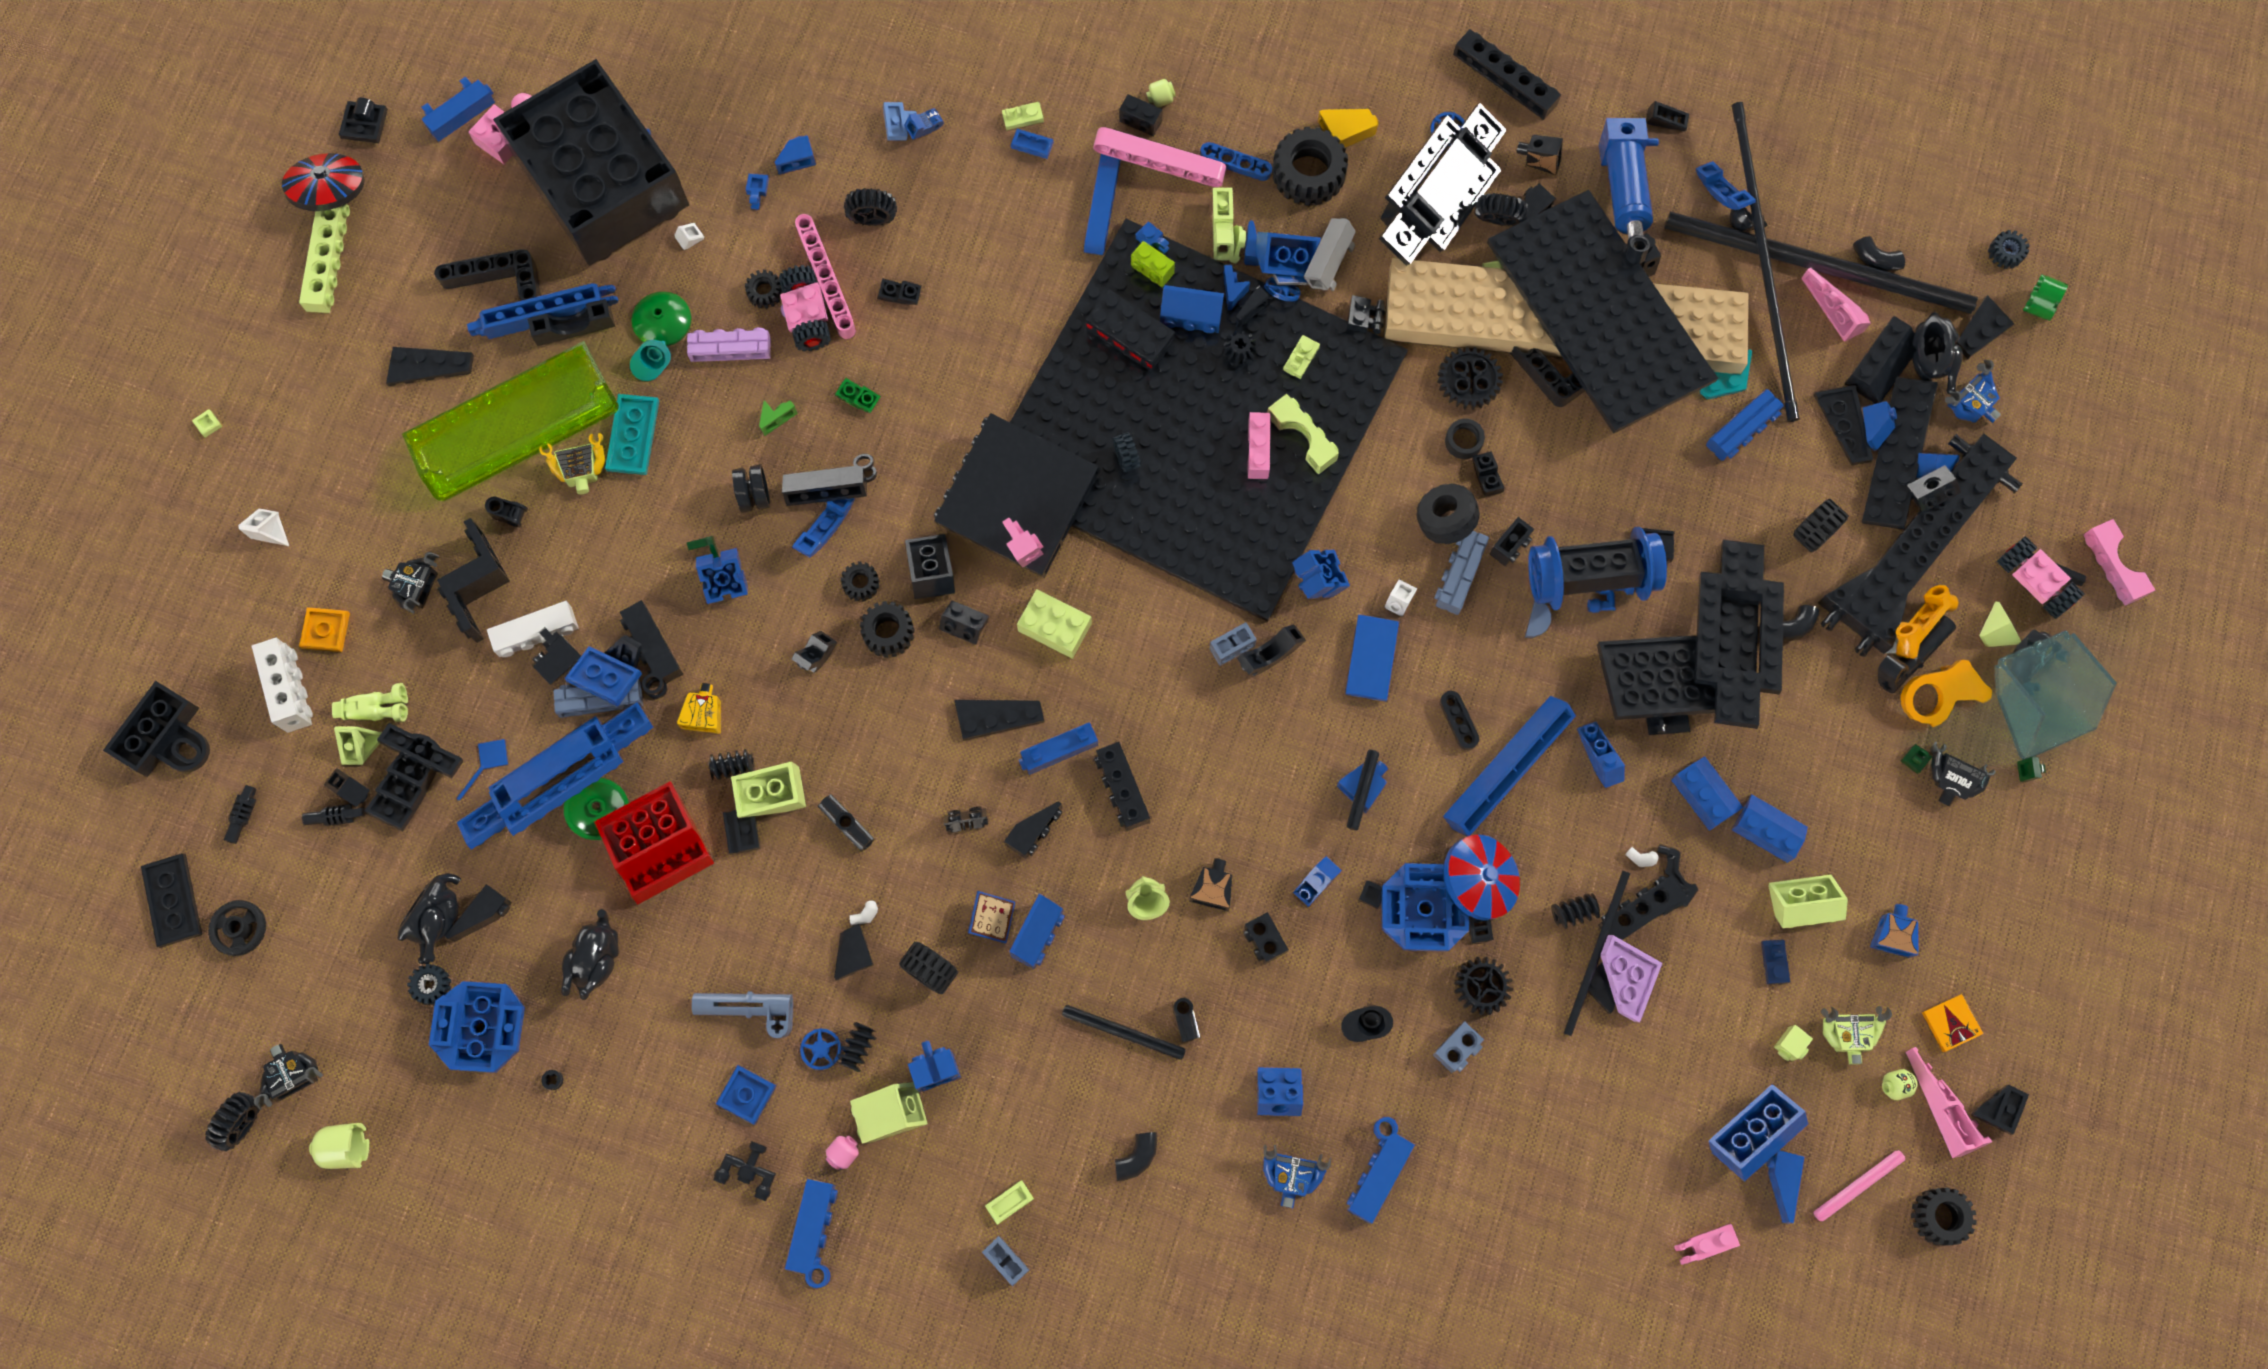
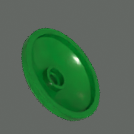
M661 291L651 293L642 298L633 310L631 321L635 334L642 342L647 340H664L665 345L668 347L678 343L686 336L691 326L692 317L687 303L680 296L671 292Z
M601 777L597 782L590 784L579 794L572 796L564 802V817L570 829L578 836L589 840H602L594 821L628 804L629 801L626 793L617 783ZM598 802L600 807L595 809L592 807V804Z

